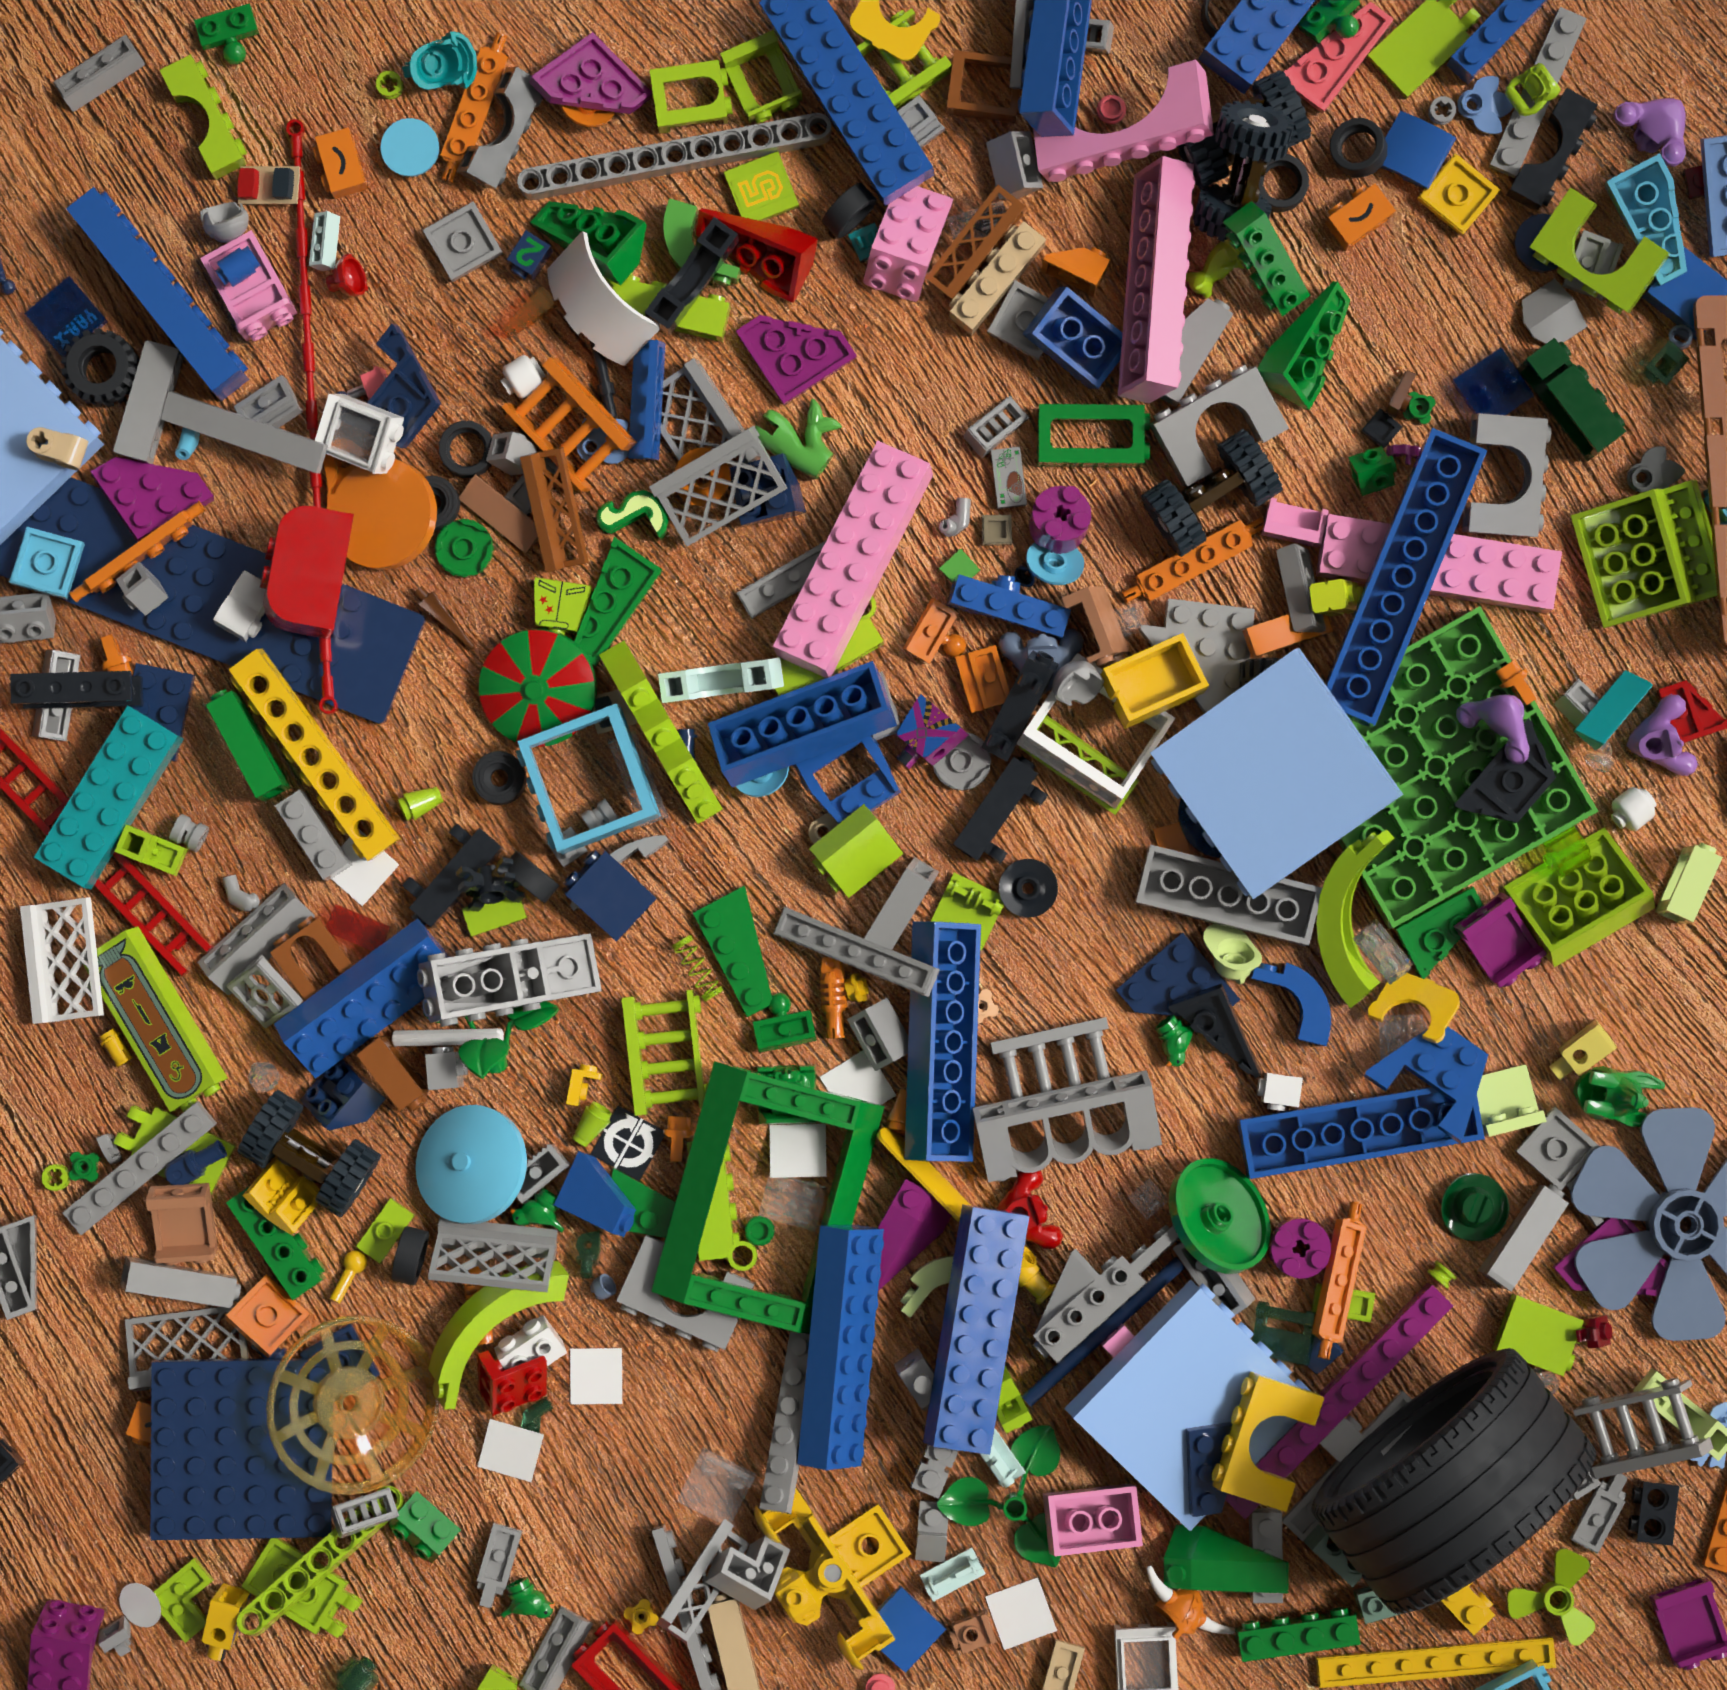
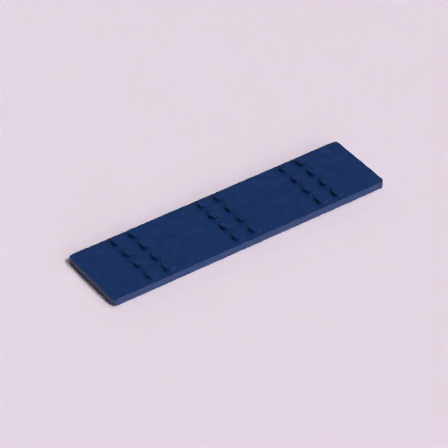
M70 477L0 545V576L10 579L26 527L82 541L85 544L70 592L83 584L85 579L135 545L137 541L100 488ZM195 525L187 529L189 533L179 541L174 542V540H171L164 545L165 550L152 559L147 557L140 562L160 581L169 597L146 616L138 608L133 610L128 606L122 597L124 593L117 580H115L117 584L105 593L101 591L98 593L90 592L77 603L70 594L68 600L56 597L230 666H234L255 649L263 648L293 691L319 701L322 699L321 676H323V664L320 663L319 637L281 630L271 623L266 613L260 619L262 626L258 634L254 638L249 637L246 642L215 625L213 619L217 611L230 594L244 570L261 580L264 566H269L270 560H265L266 553ZM342 583L334 631L331 635L332 662H330L334 699L337 701L339 709L377 724H384L386 722L426 620L423 615ZM332 701L325 702L326 704L334 706V703Z

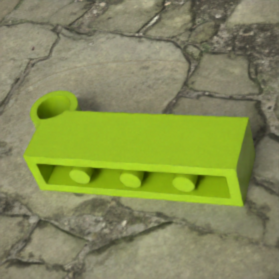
M633 272L621 286L604 277L607 283L613 287L612 289L616 294L643 316H645L646 309L659 291L667 285L658 281H652L651 285L642 283L640 278L633 276ZM709 294L708 298L699 296L674 331L723 342L731 309L730 303L725 302L726 298L719 295Z
M873 596L870 599L871 611L861 617L832 676L884 645L883 639L870 620L876 612V601ZM780 658L784 687L775 688L774 690L778 696L826 678Z
M691 1141V1142H687V1151H688V1153H689V1150H690V1146H691L692 1141ZM727 1144L698 1249L699 1261L728 1258L730 1265L734 1269L746 1271L755 1265L758 1253L752 1243L740 1240L739 1232L733 1233L732 1221L737 1220L736 1203H730L729 1191H734L733 1174H727L726 1162L731 1161L730 1145ZM747 1246L750 1248L753 1258L749 1264L739 1265L734 1261L733 1251L736 1247Z

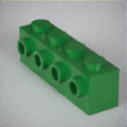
M1250 201L1223 222L1228 231L1225 235L1226 239L1234 249L1239 250L1240 254L1237 255V258L1246 270H1250L1249 280L1258 291H1262L1263 295L1260 296V299L1269 311L1274 309L1283 317L1310 296L1266 213L1256 204Z
M247 1187L227 1201L226 1204L293 1301L325 1280L326 1277L323 1273L326 1269L317 1257H311L306 1249L309 1247V1244L300 1232L290 1235L260 1214L242 1196L249 1188Z
M1338 1607L1330 1609V1613L1318 1614L1317 1611L1300 1614L1301 1617L1289 1619V1616H1278L1271 1618V1622L1259 1623V1620L1242 1622V1626L1235 1627L1239 1658L1242 1662L1361 1645L1357 1616L1353 1610H1348V1607Z

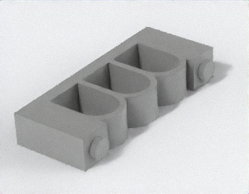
M1147 1070L972 1108L988 1182L1005 1181L1011 1177H1016V1170L1024 1173L1040 1171L1050 1164L1052 1158L1064 1164H1076L1085 1160L1092 1153L1093 1149L1104 1155H1117L1126 1151L1130 1146H1132L1133 1151L1149 1150L1154 1146L1162 1145L1154 1095ZM1122 1102L1125 1114V1122L1122 1128L1110 1135H1102L1094 1131L1089 1109ZM1082 1111L1084 1132L1078 1140L1063 1144L1052 1138L1048 1118ZM1041 1120L1044 1131L1042 1144L1031 1152L1015 1150L1011 1146L1008 1127Z

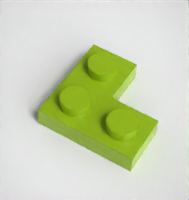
M196 1557L154 1591L161 1605L162 1616L185 1643L205 1627L207 1619L192 1601V1598L214 1581Z

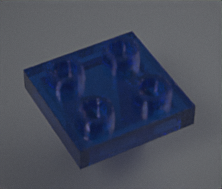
M1502 347L1451 381L1473 414L1506 416L1534 396Z

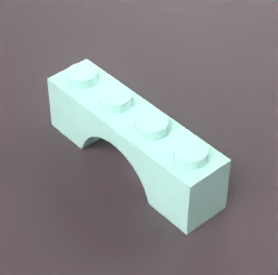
M780 657L658 674L662 703L784 687Z

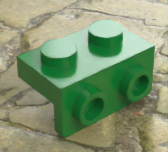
M418 1491L398 1511L399 1517L392 1519L388 1523V1526L392 1528V1533L398 1539L407 1541L414 1548V1552L418 1557L431 1563L437 1559L461 1531L458 1526Z

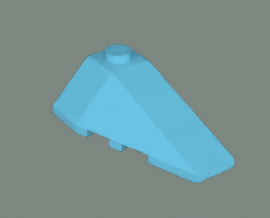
M1659 153L1609 179L1604 187L1636 245L1638 246L1645 236L1670 253V256L1655 276L1658 284L1661 286L1686 273L1687 267L1676 204L1674 179Z

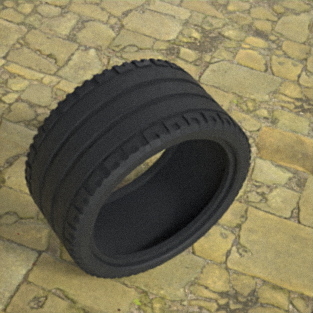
M1506 1348L1482 1355L1459 1367L1424 1390L1384 1421L1356 1446L1327 1477L1316 1494L1311 1512L1336 1546L1342 1549L1343 1554L1359 1573H1362V1578L1379 1597L1380 1601L1391 1612L1404 1614L1426 1608L1456 1593L1491 1570L1529 1540L1579 1489L1595 1461L1596 1450L1571 1416L1564 1412L1563 1406L1551 1391L1545 1388L1544 1383L1534 1370L1527 1365L1526 1360L1516 1350ZM1406 1429H1408L1402 1435V1437L1390 1448V1450L1383 1456L1381 1451L1385 1447H1387L1394 1439H1396L1400 1434H1402Z

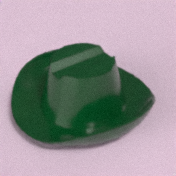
M1479 1173L1465 1174L1455 1179L1446 1189L1441 1204L1442 1218L1446 1227L1455 1236L1467 1241L1486 1240L1495 1236L1505 1226L1509 1216V1201L1502 1187L1492 1178Z

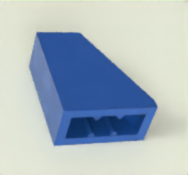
M578 1151L554 1205L601 1229L624 1237L634 1223L635 1207L596 1157Z

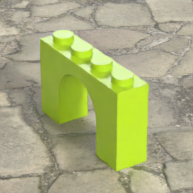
M1570 187L1530 245V248L1535 250L1532 256L1545 265H1548L1551 261L1560 268L1557 273L1572 282L1574 277L1583 282L1584 285L1581 289L1594 298L1598 294L1607 298L1606 306L1618 314H1621L1623 310L1630 313L1668 259L1670 253L1644 236L1627 262L1617 271L1604 275L1588 272L1581 266L1576 257L1575 241L1580 229L1597 204Z

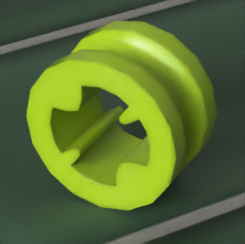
M391 70L384 71L377 77L376 88L383 98L392 100L402 94L404 89L403 82L396 72ZM391 78L393 83L397 82V86H393L395 90L388 92L387 88H382V84L386 85L385 80Z
M61 1164L50 1165L42 1173V1183L49 1190H62L70 1183V1171ZM52 1170L54 1172H58V1170L62 1172L60 1176L62 1183L60 1185L58 1182L54 1183V1185L50 1182L53 1178L50 1175Z
M1436 1260L1434 1262V1269H1428L1427 1273L1448 1289L1450 1287L1449 1281L1456 1280L1457 1277Z

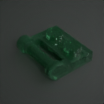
M1259 1301L1256 1307V1321L1252 1341L1255 1344L1259 1341L1265 1344L1273 1352L1269 1358L1309 1365L1315 1337L1312 1334L1316 1312L1307 1311L1302 1313L1273 1307L1268 1302ZM1268 1318L1301 1324L1304 1325L1303 1333L1269 1327L1267 1326Z

